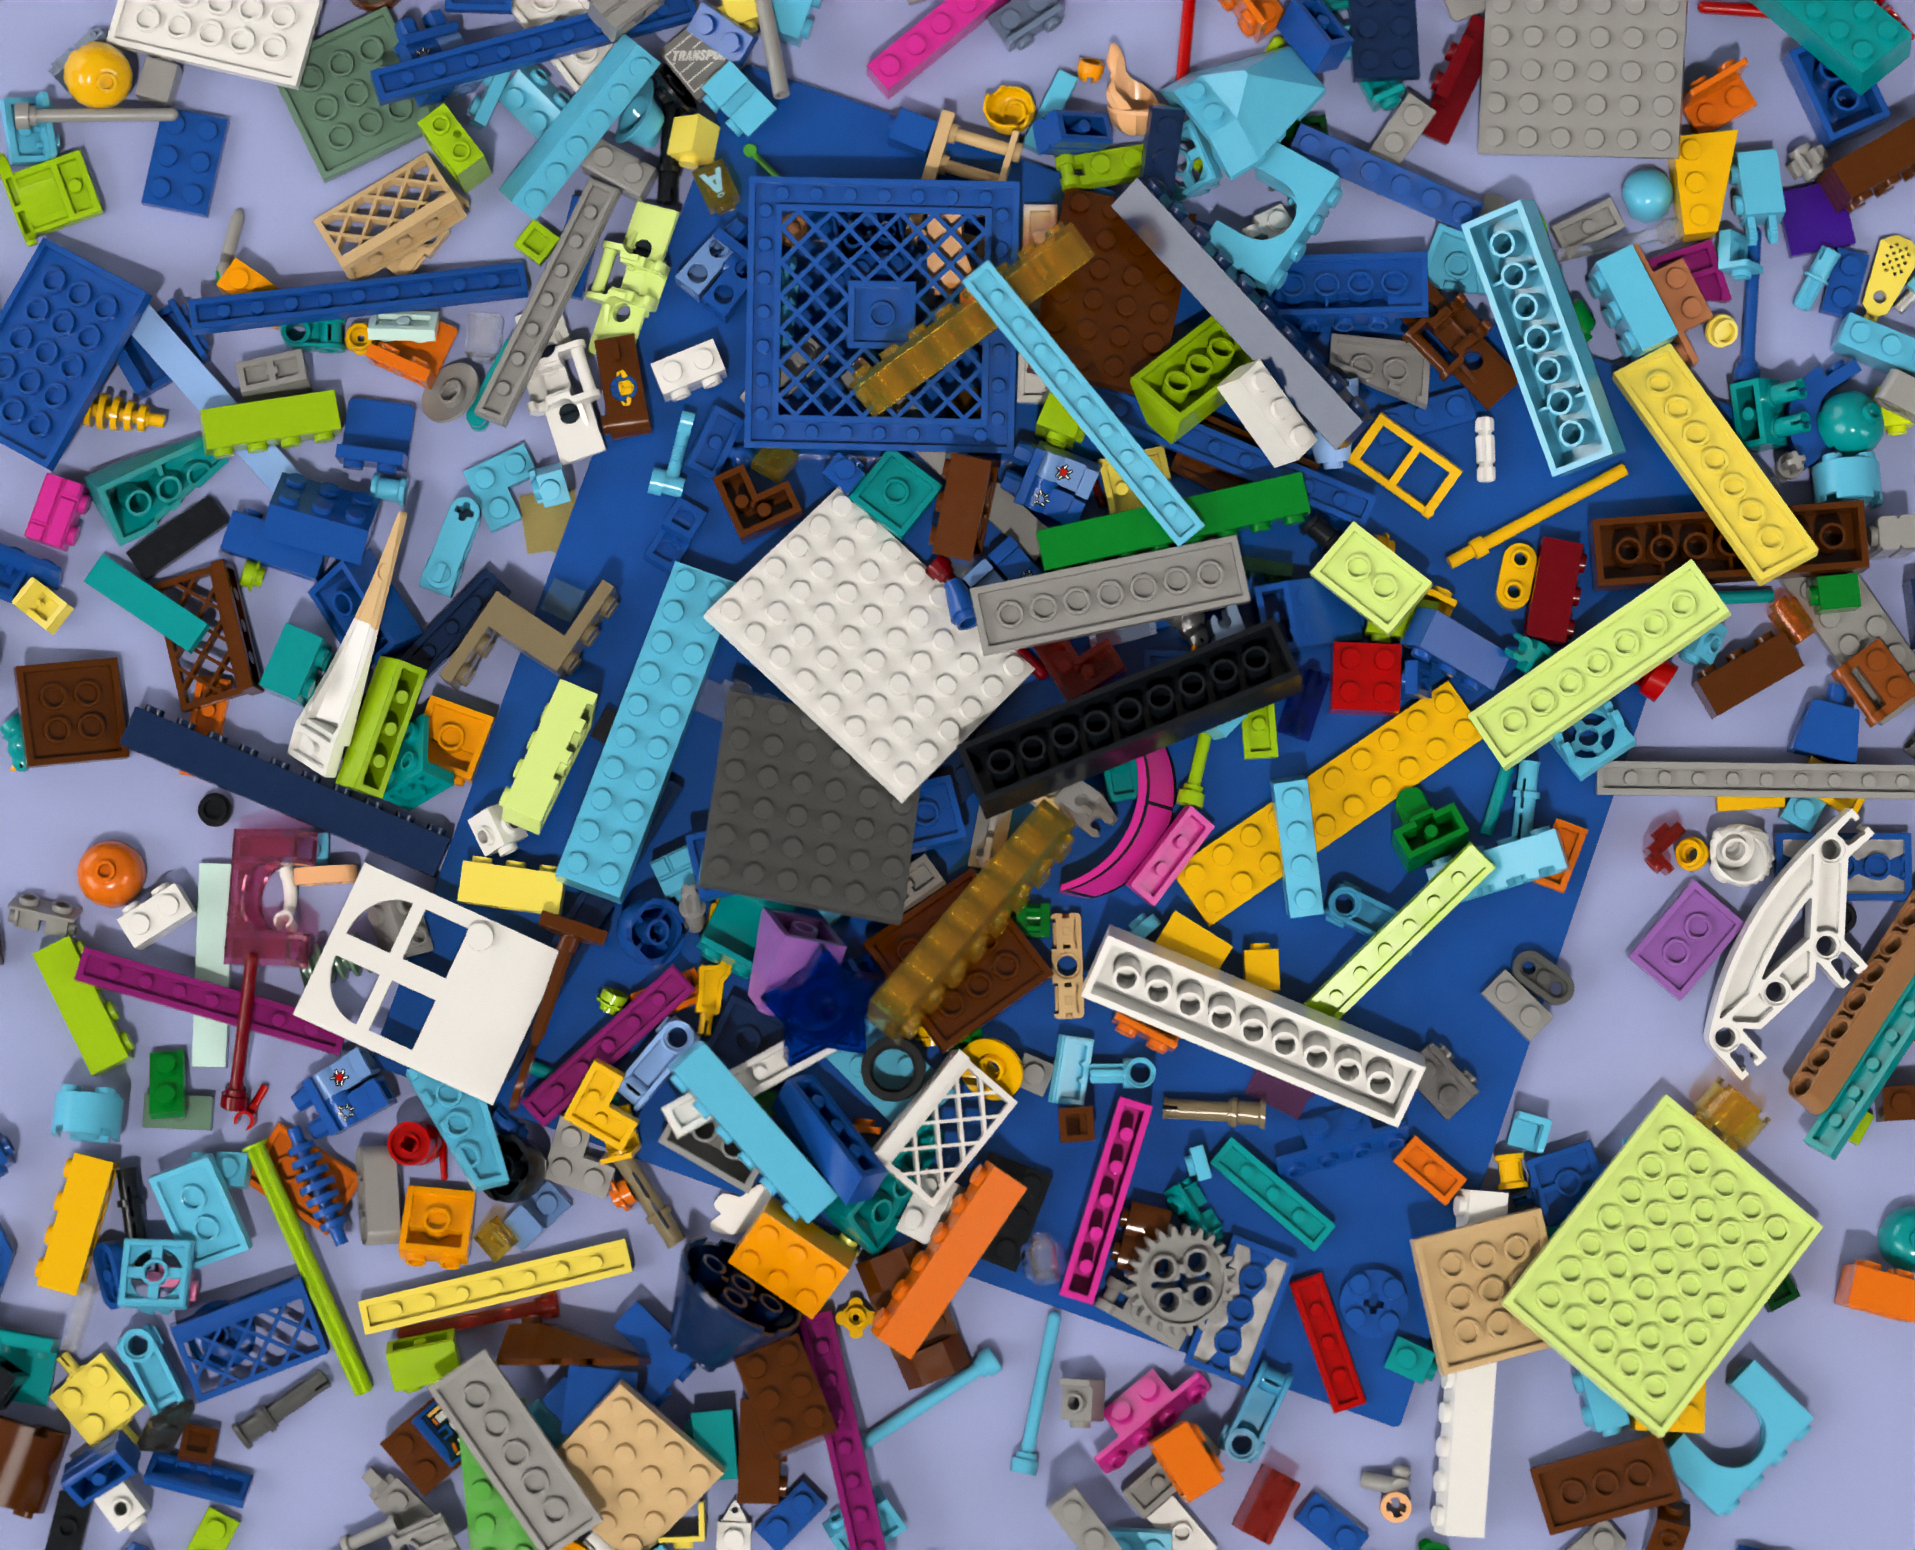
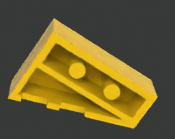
M1738 130L1683 135L1680 140V158L1667 159L1670 182L1673 187V208L1678 243L1710 240L1718 232Z

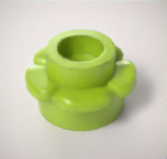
M247 559L242 570L239 585L247 587L248 591L251 592L253 586L260 588L265 568L260 567V561L254 562Z
M607 986L603 987L601 994L596 995V999L600 1001L599 1008L612 1015H617L619 1011H622L626 1007L629 998L625 993Z

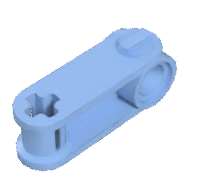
M676 1015L672 1018L667 1016L655 1030L658 1034L625 1072L627 1075L617 1093L619 1092L634 1105L633 1110L636 1112L643 1108L672 1074L667 1067L697 1040L701 1039V1036L695 1032L690 1024L682 1021ZM676 1028H682L687 1033V1042L679 1048L674 1047L669 1040L670 1033ZM630 1084L640 1095L635 1093L628 1085Z

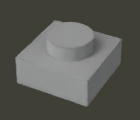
M1025 1052L1021 1060L1024 1077L1020 1088L1043 1097L1052 1077L1054 1064Z

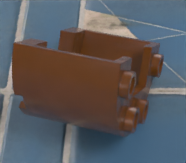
M0 1415L1 1507L13 1509V1514L32 1519L34 1513L43 1514L45 1512L71 1434L41 1424L30 1425Z

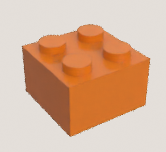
M1855 1259L1854 1264H1843L1834 1304L1899 1322H1915V1273L1888 1268L1887 1272L1881 1271L1882 1264L1867 1260Z
M1179 1421L1146 1443L1182 1501L1190 1503L1223 1482L1224 1479L1220 1473L1225 1471L1215 1453L1211 1454L1210 1452L1207 1454L1202 1446L1206 1439L1196 1423L1189 1424L1187 1421Z

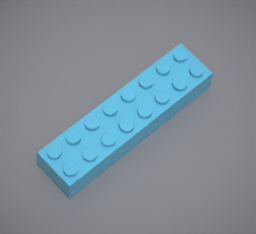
M1520 199L1462 224L1464 235L1552 477L1569 475L1626 452L1535 200Z

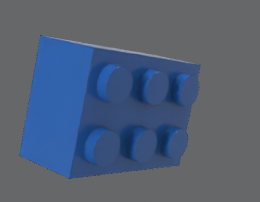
M1802 46L1788 51L1781 61L1818 142L1823 145L1825 150L1883 125L1891 116L1877 83L1860 96Z
M282 472L269 502L261 538L361 565L373 533L381 499L372 497L366 492H353L342 489L333 483H320L306 479L301 474Z

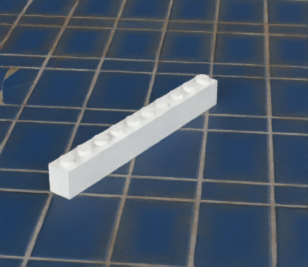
M1459 1189L1458 1196L1455 1197L1453 1202L1456 1228L1507 1215L1509 1193ZM1497 1362L1448 1375H1441V1386L1444 1388L1443 1402L1440 1403L1438 1409V1418L1441 1422V1437L1439 1436L1436 1441V1455L1439 1457L1438 1471L1435 1472L1433 1478V1487L1437 1493L1436 1506H1433L1431 1510V1524L1434 1526V1532L1445 1536L1484 1538Z

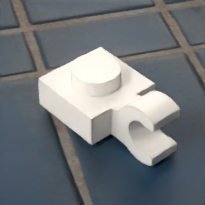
M1279 204L1254 216L1251 222L1252 225L1244 228L1242 233L1252 239H1271L1285 232L1293 220L1283 205Z

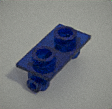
M1298 668L1301 673L1303 692L1288 697L1277 732L1309 742L1330 678L1321 676L1322 673L1316 670L1309 669L1306 671Z

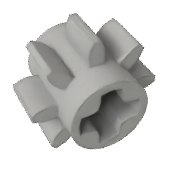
M1809 141L1789 154L1792 162L1786 168L1794 180L1803 177L1805 182L1808 183L1822 175L1827 169L1824 162L1830 156L1822 144L1813 147Z

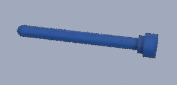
M1757 227V245L1748 246V259L1760 264L1762 231ZM1760 274L1751 275V279L1746 280L1742 354L1741 361L1734 368L1733 383L1761 377V369L1758 368V363L1755 362Z

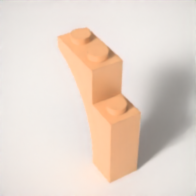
M964 215L939 216L952 228ZM935 218L927 225V238L933 244L948 232ZM963 224L955 232L966 243ZM950 236L938 249L951 262L964 248ZM935 252L927 258V273L932 278L947 266ZM969 253L955 265L965 278L975 270ZM951 269L937 282L948 295H951L954 289H958L963 284ZM934 286L932 287L934 288V295H942ZM965 288L960 293V307L967 313L978 301ZM981 306L970 318L983 331V307ZM967 321L959 327L961 330H967V336L979 335Z

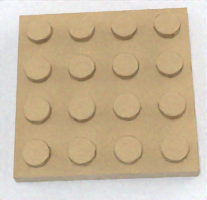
M1535 1207L1409 1239L1440 1375H1448L1551 1348L1500 1304L1548 1242L1541 1208Z
M623 1379L556 1448L603 1517V1521L594 1526L592 1530L615 1550H650L658 1542V1537H663L724 1474L726 1469Z

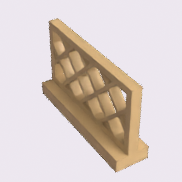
M426 152L317 217L313 222L350 281L366 279L467 218V215ZM425 166L429 167L430 170L426 181L413 179L415 172ZM393 185L401 186L397 198L384 197L388 188ZM409 187L422 189L419 200L405 199ZM431 190L445 192L444 195L434 201L427 202ZM363 203H373L369 215L355 214L358 206ZM381 204L394 206L390 218L377 216ZM402 207L415 208L414 213L404 219H398ZM335 220H344L340 233L327 231L325 226ZM352 222L365 223L361 235L348 234ZM374 224L387 226L384 231L376 236H370ZM345 241L358 243L356 248L341 255Z

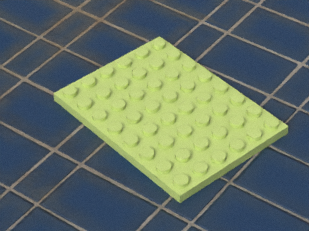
M1665 1094L1655 1104L1500 1304L1656 1437L1662 1438L1813 1242L1823 1226L1670 1096Z

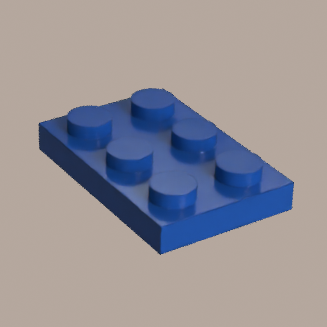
M176 109L179 113L177 120L159 121L141 203L145 206L209 218L230 122L224 118Z

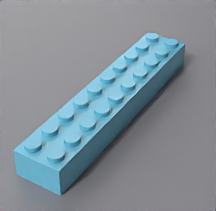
M675 561L556 870L557 882L622 904L723 638L703 617L736 582Z

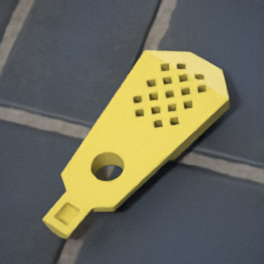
M1899 235L1880 240L1862 302L1866 310L1864 318L1877 322L1879 316L1888 314L1915 268V245L1913 241ZM1875 292H1881L1884 295L1885 300L1883 303H1877L1874 300Z

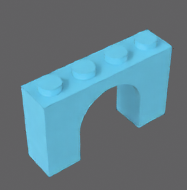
M1275 142L1266 152V158L1258 166L1254 167L1257 180L1286 195L1295 203L1297 211L1290 227L1279 236L1266 240L1249 238L1216 220L1208 232L1211 236L1210 242L1218 250L1225 251L1234 261L1232 266L1240 274L1243 273L1251 278L1256 285L1255 290L1267 297H1270L1275 289L1279 290L1284 285L1288 276V269L1293 262L1297 263L1300 261L1306 250L1305 244L1311 235L1315 236L1319 233L1325 221L1324 216L1330 208L1334 209L1338 205L1343 195L1338 175L1278 142Z
M1748 1359L1725 1383L1753 1410L1759 1422V1443L1754 1453L1747 1460L1734 1466H1720L1711 1461L1689 1438L1679 1432L1667 1443L1677 1479L1713 1515L1718 1517L1723 1513L1726 1516L1732 1513L1741 1502L1738 1497L1746 1489L1752 1491L1764 1479L1761 1473L1770 1464L1774 1467L1780 1463L1788 1453L1785 1448L1794 1439L1797 1442L1800 1441L1812 1428L1809 1423L1814 1417L1754 1359Z

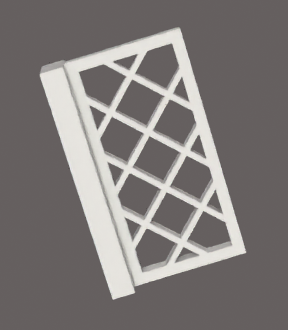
M960 1049L949 1052L872 1148V1151L888 1172L930 1208L935 1207L1018 1103L969 1060L970 1058ZM966 1070L976 1077L978 1092L960 1093L959 1078ZM983 1084L986 1085L991 1091H984ZM954 1086V1094L947 1095ZM996 1094L1006 1104L998 1114L986 1115L984 1095ZM978 1096L980 1116L962 1118L961 1097ZM955 1098L956 1118L939 1120L938 1104L942 1099ZM932 1113V1115H933V1120H932V1121H926V1119H927V1118L930 1116V1114ZM986 1119H993L987 1127ZM980 1120L981 1135L976 1141L965 1142L963 1121ZM957 1122L958 1143L941 1144L939 1124ZM933 1124L935 1145L918 1146L917 1130L922 1125ZM911 1139L912 1147H905V1145ZM972 1145L966 1153L965 1146ZM959 1146V1163L952 1168H943L941 1148ZM936 1149L937 1169L920 1171L918 1150ZM912 1151L914 1171L901 1172L891 1163L900 1152ZM944 1172H951L944 1180ZM938 1173L939 1188L930 1197L921 1189L920 1175ZM914 1175L915 1183L907 1176Z

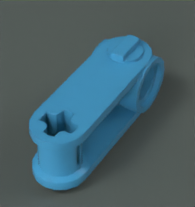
M1345 880L1342 884L1337 883L1333 892L1326 898L1324 915L1326 916L1325 921L1341 929L1346 926L1371 938L1398 912L1361 893V888ZM1343 895L1350 899L1352 908L1348 914L1337 911L1335 901L1338 896ZM1410 950L1406 956L1411 957L1413 951Z
M1263 1359L1259 1363L1230 1424L1225 1423L1217 1439V1442L1221 1443L1220 1449L1226 1451L1228 1456L1234 1461L1252 1463L1253 1460L1258 1461L1266 1445V1442L1263 1440L1294 1376L1290 1372L1284 1374L1267 1366V1361ZM1241 1434L1247 1435L1251 1439L1249 1447L1242 1450L1235 1448L1232 1444V1440Z

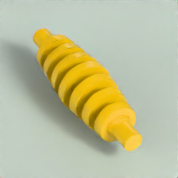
M102 393L99 401L98 394L96 395L83 418V424L93 427L96 419L97 429L106 430L109 422L111 431H119L123 421L124 431H132L136 423L137 431L145 432L147 427L150 426L164 428L167 417L165 414L152 413L149 405L142 403L139 410H137L136 401L128 400L125 406L124 398L115 396L112 402L111 394Z

